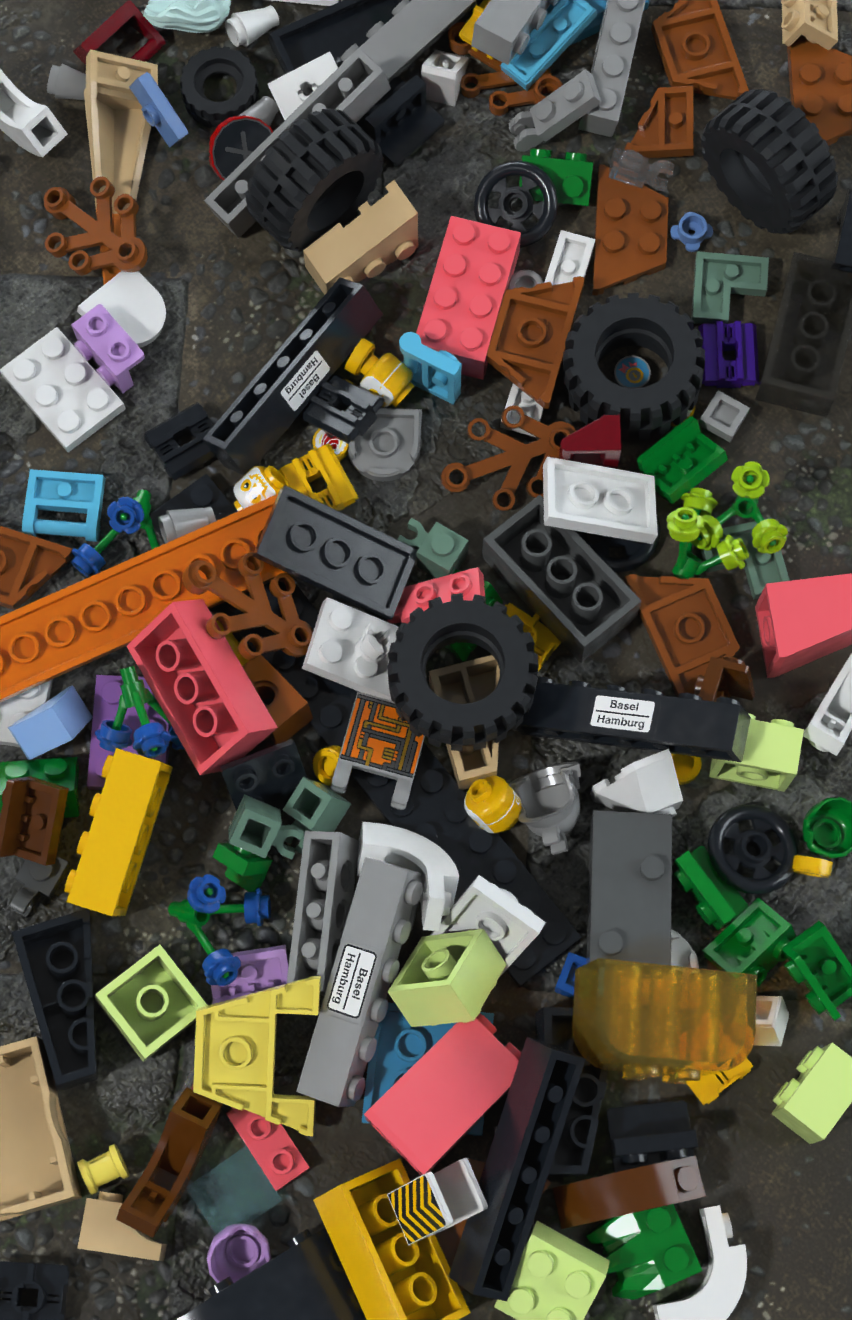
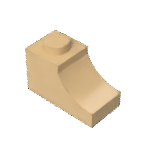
M99 1191L98 1199H86L77 1249L164 1261L167 1244L156 1242L144 1233L116 1220L119 1209L123 1204L124 1195Z

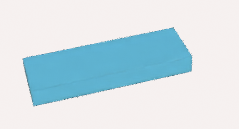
M560 0L546 15L539 30L533 29L529 34L530 39L524 52L521 55L516 53L509 65L502 62L500 65L501 70L528 91L597 17V10L585 0Z

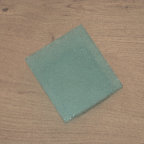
M247 1146L186 1187L215 1235L232 1224H250L282 1201Z

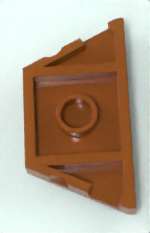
M679 0L674 4L671 11L664 12L652 22L651 31L671 87L693 86L694 93L736 100L745 91H749L717 0Z
M800 36L791 46H787L791 105L795 108H800L806 114L805 117L811 124L814 123L819 129V135L822 139L826 140L829 146L836 143L842 136L852 135V56L833 48L827 50L817 43H811L804 36Z
M599 165L597 178L596 240L592 295L596 296L603 294L604 289L621 282L623 285L636 281L642 275H651L664 270L667 261L669 198L605 165Z
M573 277V282L557 285L546 282L537 284L532 288L519 287L505 290L486 355V361L546 409L550 407L563 361L565 341L568 332L571 331L585 277Z
M0 526V606L12 610L18 609L73 558L72 548Z
M636 574L624 577L626 585L642 601L639 609L640 617L676 696L678 697L680 693L694 694L699 675L705 676L710 658L723 659L725 656L733 657L740 648L709 578L681 579L672 576L645 577L637 576Z

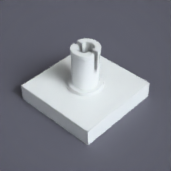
M330 51L268 83L284 120L338 69Z

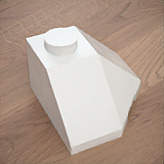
M669 749L635 761L622 768L621 773L614 777L615 782L610 784L608 779H604L592 786L590 793L592 800L617 812L672 814L673 818L677 815L675 810L679 809L683 802Z

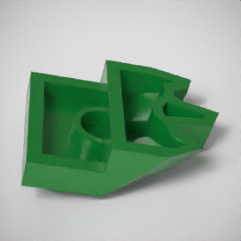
M673 1204L606 1219L585 1235L591 1245H601L604 1249L601 1256L610 1260L607 1276L615 1274L617 1278L612 1288L613 1297L635 1300L703 1271Z

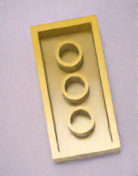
M116 748L114 756H107L102 769V777L106 778L102 793L95 794L90 806L89 815L94 818L89 832L84 831L78 843L77 854H80L81 858L77 870L72 869L66 880L64 892L69 893L67 903L109 916H126L173 769L172 766Z
M400 1158L340 1184L313 1199L366 1320H459L471 1313L457 1282L448 1277L451 1269L435 1234L411 1245L407 1244L387 1196L388 1193L410 1182Z

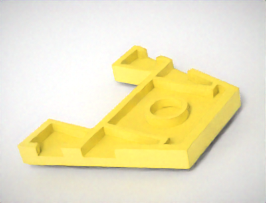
M321 976L308 977L198 1008L196 1011L193 1092L242 1111L244 1109L265 1117V1120L274 1124L286 1125L298 1130V1133L305 1136H313L315 1132L316 1099L309 1096L274 1094L277 1013L319 1014Z

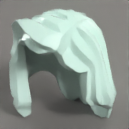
M149 0L143 16L152 25L159 28L193 33H209L218 29L226 20L230 12L231 0Z

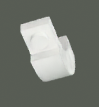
M0 69V129L26 151L36 156L44 157L68 134L47 106L35 103L26 97Z
M852 652L803 733V737L807 738L813 747L822 752H830L835 756L840 752L852 730Z
M362 821L359 836L357 876H360L365 857L423 873L420 880L422 883V893L419 899L423 930L439 932L442 916H449L450 909L453 907L459 881V873L451 857L434 842L415 832L392 825Z
M720 1205L699 1209L709 1259L707 1273L703 1282L696 1291L685 1298L654 1304L655 1320H726L735 1309L746 1280V1246L741 1244L729 1247L727 1238L733 1237L732 1225L728 1213H721Z

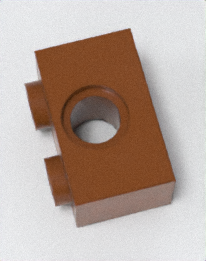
M262 655L249 660L242 666L261 700L274 699L266 708L278 728L263 741L270 738L275 745L285 742L313 719L308 702Z

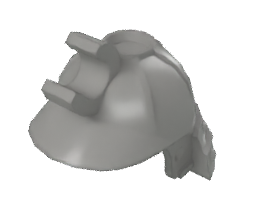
M576 761L550 765L527 773L509 783L521 799L522 809L519 821L526 824L537 836H541L545 847L551 846L552 855L568 851L565 835L572 831L579 819L580 799L578 789H580L579 777H581L580 764Z

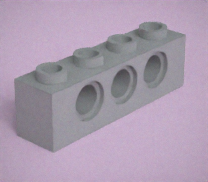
M305 831L287 983L312 976H321L320 996H324L353 900L359 841L341 832Z

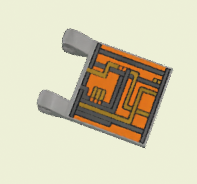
M357 692L332 778L331 790L341 794L346 792L352 768L397 780L391 807L404 810L409 799L425 735L422 734V736L418 737L410 731L409 723L400 719L393 701Z

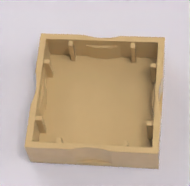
M37 1036L0 1046V1222L82 1198L54 1076L43 1039Z

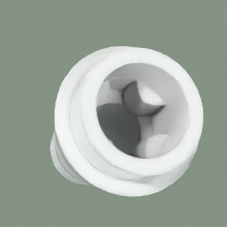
M271 5L265 8L232 13L231 18L225 21L228 37L236 47L240 45L247 47L267 31L279 25L278 14Z

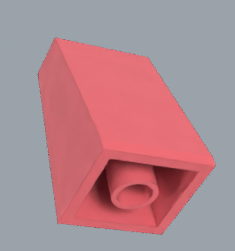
M852 573L767 583L755 610L767 678H775L852 645Z
M481 1013L474 1021L456 1023L364 1114L366 1120L420 1175L431 1172L510 1090L521 1052L510 1042L504 1046L493 1035L497 1031L495 1026Z

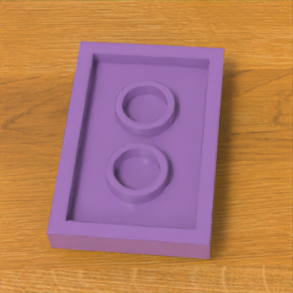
M96 675L87 787L89 790H103L106 778L102 777V769L107 756H114L115 753L100 747V741L97 739L95 731L100 729L102 721L115 720L120 695H122L120 685H123V680L121 676ZM138 676L139 680L143 679L145 688H147L155 698L145 678ZM145 703L144 707L150 723H160L164 726L165 731L168 732L171 725L148 703ZM131 707L127 708L123 724L132 729L130 739L133 742L131 746L122 750L138 754L133 749L135 741L133 734L142 725L136 708ZM169 745L165 753L151 759L168 764Z

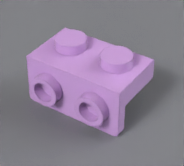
M98 304L71 324L77 339L74 346L87 361L92 358L99 366L96 371L109 387L114 384L123 394L134 386L129 370L141 362L145 355L103 305Z
M286 945L231 953L233 957L237 956L241 960L238 976L232 983L226 986L211 985L212 1004L287 984L289 961Z

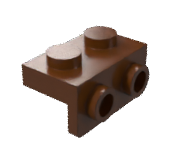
M725 656L723 659L711 657L705 676L699 675L694 695L701 697L702 700L716 702L719 697L731 698V696L753 700L755 690L749 666L735 657Z
M32 776L8 779L2 794L0 857L15 855L45 866L55 864L69 788Z

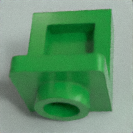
M229 842L218 843L212 856L227 866L225 876L248 892H256V888L261 887L273 861L268 856L266 858L260 857L229 844Z

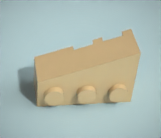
M395 180L385 186L389 193L375 204L370 206L366 201L358 207L361 214L348 225L343 227L341 223H338L303 250L305 267L324 295L339 277L356 283L366 277L373 278L379 275L387 265L397 259L404 260L408 258L418 248V212Z
M493 655L429 671L430 689L442 699L459 704L473 703L484 699L496 689L500 678L499 665ZM494 740L486 742V748L474 750L473 745L463 746V751H452L451 745L446 744L459 789H469L472 783L478 779L497 776L499 742L495 743Z

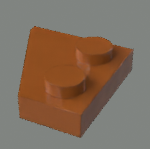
M693 86L657 88L650 101L651 106L649 110L643 114L638 123V130L631 143L628 142L625 146L626 159L694 156Z

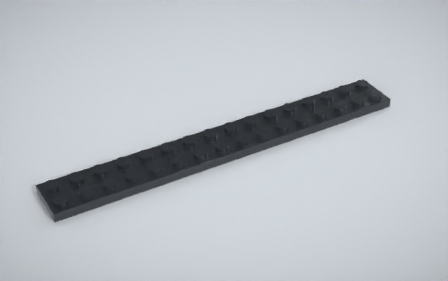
M205 474L152 512L150 517L153 528L162 538L158 517L166 515V510L211 507L216 521L237 511L210 477ZM278 581L280 589L286 591L285 584ZM270 582L264 584L272 612L282 618L278 600L269 590ZM296 585L291 595L299 619L307 622L314 631L319 612ZM249 592L244 593L245 595L250 597ZM228 602L216 606L221 613H225L228 616L244 614ZM265 626L237 631L241 639L249 634H257L262 638L276 635ZM295 632L296 639L302 642L300 635ZM247 642L249 649L252 652H256L255 645L252 642ZM282 650L261 654L308 702L313 716L309 724L327 747L331 745L342 747L355 698L359 691L302 669L306 655L303 657L289 656ZM424 742L409 799L404 810L391 807L397 780L352 768L351 777L390 825L407 829L429 839L451 857L459 873L454 904L480 875L498 888L511 892L519 904L529 908L536 916L546 922L539 935L506 970L519 988L581 940L580 934L499 834L488 833L482 830L467 814L464 808L465 792L459 789L457 782Z

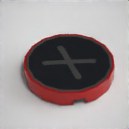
M246 115L229 117L220 123L211 135L209 142V161L216 175L224 181L273 133L271 127L256 117Z

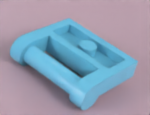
M414 332L404 333L400 337L399 347L404 358L402 363L413 372L411 383L454 405L461 394L462 363L458 362V359L447 351L440 350L438 352L423 345L418 334Z
M30 469L22 520V533L35 537L36 534L85 537L86 541L98 542L106 481L104 475ZM38 511L87 514L86 523L38 519Z

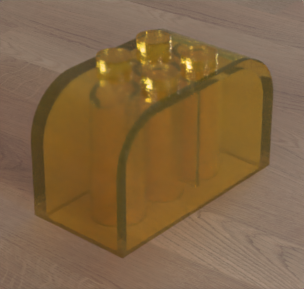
M598 958L575 969L572 1025L575 1044L581 1055L589 1063L603 1070L623 1072V1079L645 1081L647 1077L662 1076V1083L687 1084V1081H700L702 1076L730 1070L741 1064L748 1057L754 1045L756 1034L757 975Z

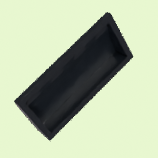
M343 0L270 32L268 41L285 74L329 51L339 68L343 62L341 56L353 44L356 43L360 47L369 39L366 34L376 23L382 21L386 24L394 16L391 13L392 10L402 0Z

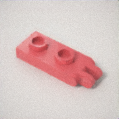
M479 567L406 586L394 616L388 622L408 624L410 622V613L418 607L422 608L423 611L429 608V601L438 597L441 598L442 603L451 601V594L463 593V600L473 601L474 594L485 596L484 574Z
M231 1107L232 1109L226 1113L276 1192L311 1169L282 1124H274L265 1120V1117L244 1109L241 1111Z

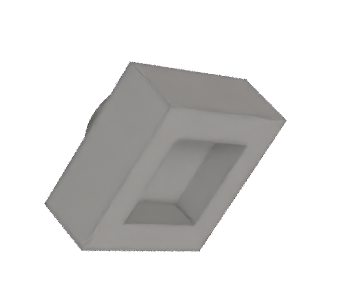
M718 390L698 424L724 440L731 442L746 418L750 407Z

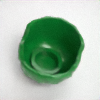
M843 797L826 798L813 805L807 812L803 820L802 832L803 839L813 854L829 860L843 858L852 851L851 801Z

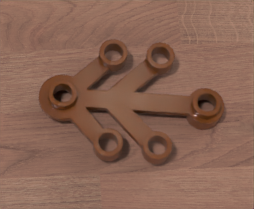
M465 22L456 23L449 29L448 45L454 53L458 55L470 54L497 71L480 75L474 73L465 74L460 82V91L463 96L474 98L480 94L482 89L517 84L501 70V61L495 58L492 60L487 58V54L480 50L474 51L468 43H457V41L461 40L459 32L466 24ZM549 67L528 91L522 90L512 93L504 91L493 92L489 97V110L494 115L502 116L509 111L510 107L528 104L536 105L546 97L543 96L544 93L554 92L563 83L557 77L551 75ZM467 83H474L476 87L467 88L465 85ZM497 100H501L505 102V104L503 106H497L494 104V102Z
M97 177L90 184V192L97 202V221L76 206L75 198L65 188L53 187L45 193L44 207L54 218L60 220L69 218L87 232L69 237H64L61 233L55 232L50 234L45 241V248L54 257L60 258L68 252L75 251L71 254L68 263L70 268L78 275H87L91 270L114 265L124 272H137L145 266L148 259L147 247L136 235V214L138 213L139 205L131 195L122 194L114 201V209L121 216L120 238L113 233L112 197L115 188L106 177ZM106 186L104 191L99 193L100 188ZM127 203H130L129 207L126 210H123V207ZM61 241L60 246L54 249L55 244ZM99 245H105L111 249L110 251L89 256L82 250ZM85 259L83 265L78 267V263Z
M509 406L502 413V423L507 428L515 429L519 427L539 438V440L524 444L491 428L488 422L482 418L473 419L467 426L469 438L474 441L487 442L505 452L467 466L461 463H451L441 472V484L447 491L458 493L468 487L470 480L510 466L501 488L492 496L493 506L499 511H506L511 509L515 503L514 493L530 459L545 453L537 475L531 478L526 486L527 492L531 497L536 498L539 495L544 497L543 493L536 494L532 491V483L535 480L543 482V464L547 456L559 457L560 447L554 443V436L556 433H563L567 437L576 432L571 424L557 421L547 426L526 416L520 407ZM509 411L518 412L520 420L517 424H511L507 421L506 415ZM481 423L485 427L483 436L477 437L472 433L473 424ZM457 470L462 473L463 480L460 484H453L450 481L449 475L452 471ZM500 493L509 495L510 503L508 506L502 507L497 503V496Z
M253 552L243 556L237 565L239 573L245 579L250 597L216 575L214 566L209 562L197 560L184 570L182 581L189 592L200 595L209 590L244 613L234 616L217 613L212 616L206 623L207 633L212 638L222 639L229 633L265 626L276 635L264 638L257 634L247 635L238 645L239 653L243 658L253 660L263 653L282 650L287 655L294 657L306 655L313 629L307 622L299 619L291 595L296 585L294 579L289 574L281 573L273 578L269 584L271 594L278 600L282 614L281 618L272 612L260 576V572L264 568V562L253 557ZM246 561L254 564L255 571L248 568ZM198 570H201L206 575L207 580L200 577ZM278 581L285 584L286 591L280 589ZM215 621L222 623L224 631L216 628ZM295 632L300 635L302 642L296 639ZM247 642H252L255 645L256 652H252L248 648Z

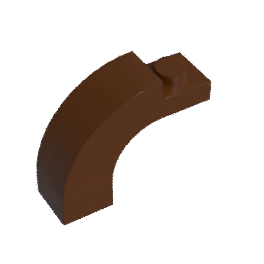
M188 1087L185 1088L170 1110L159 1143L140 1179L121 1205L116 1220L152 1238L155 1236L162 1223L167 1222L184 1193L207 1146L223 1104L194 1093Z
M696 1155L628 1169L552 1188L561 1229L706 1197Z

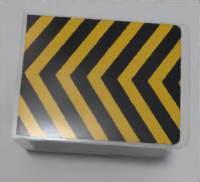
M467 1158L460 1159L434 1174L432 1172L425 1173L387 1194L408 1245L446 1230L488 1208V1204Z

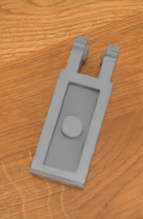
M586 69L531 107L530 111L519 112L514 118L509 120L510 132L514 135L517 134L513 140L515 149L525 152L543 141H548L601 104L593 74Z

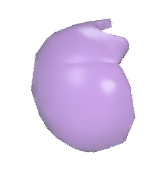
M232 1224L225 1227L213 1237L207 1253L209 1274L217 1283L229 1276L235 1283L271 1260L269 1240L255 1226L249 1224Z

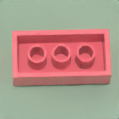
M451 216L416 334L420 336L423 345L438 352L444 350L454 355L458 362L462 363V375L483 380L488 365L486 355L505 290H508L511 276L514 274L518 260L521 232Z
M203 599L172 602L126 646L199 775L220 772L222 765L245 757L278 728L226 638L214 639L207 633L206 623L212 617V614ZM215 621L216 628L221 631L217 622Z

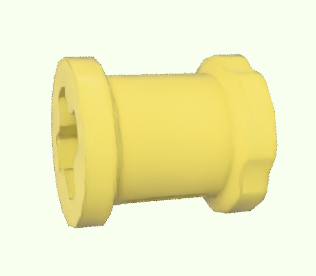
M115 1144L109 1146V1151L89 1161L82 1159L77 1162L80 1174L91 1195L98 1192V1187L119 1177L125 1179L130 1176L124 1159Z

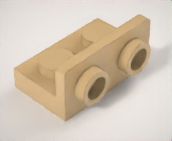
M781 0L783 44L789 47L801 35L805 36L811 43H817L827 50H830L838 42L837 0Z

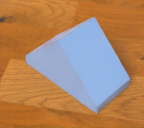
M71 685L9 726L8 729L27 759L31 760L73 740L93 716L74 686Z

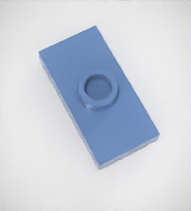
M146 72L129 86L142 106L141 110L144 118L151 126L157 128L169 148L188 134L187 128L150 73Z

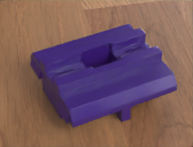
M716 321V324H701L698 326L703 339L702 348L705 350V366L702 380L704 386L741 388V385L755 386V384H759L757 329L755 324L741 323V321H735L734 323ZM722 351H734L736 360H725Z

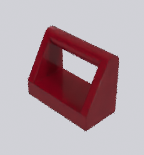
M128 0L73 52L86 65V56L90 49L97 50L126 22L149 40L131 59L148 62L166 45V41L132 1Z
M604 415L563 438L560 443L558 458L617 469L621 455L620 415Z

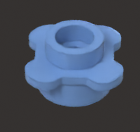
M695 212L685 213L680 219L679 224L672 226L670 230V236L674 240H680L689 252L698 251L700 243L704 239L711 238L713 235L712 226L707 224L703 216ZM689 230H694L695 233H694V234H690L688 231H689Z

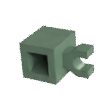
M411 518L408 522V529L416 532L417 537L408 540L400 535L397 540L418 550L416 552L417 567L435 578L453 574L455 569L459 570L468 555L469 540L438 522L427 533L420 522Z
M303 777L283 808V811L296 819L291 825L303 828L304 832H334L351 803L336 792H333L326 785ZM289 836L285 838L284 842L291 844L294 837ZM304 836L295 848V850L301 854L303 849Z
M244 794L228 828L229 844L263 858H266L272 845L282 856L292 860L295 855V848L285 845L284 840L289 836L302 840L304 829L296 825H281L280 809Z

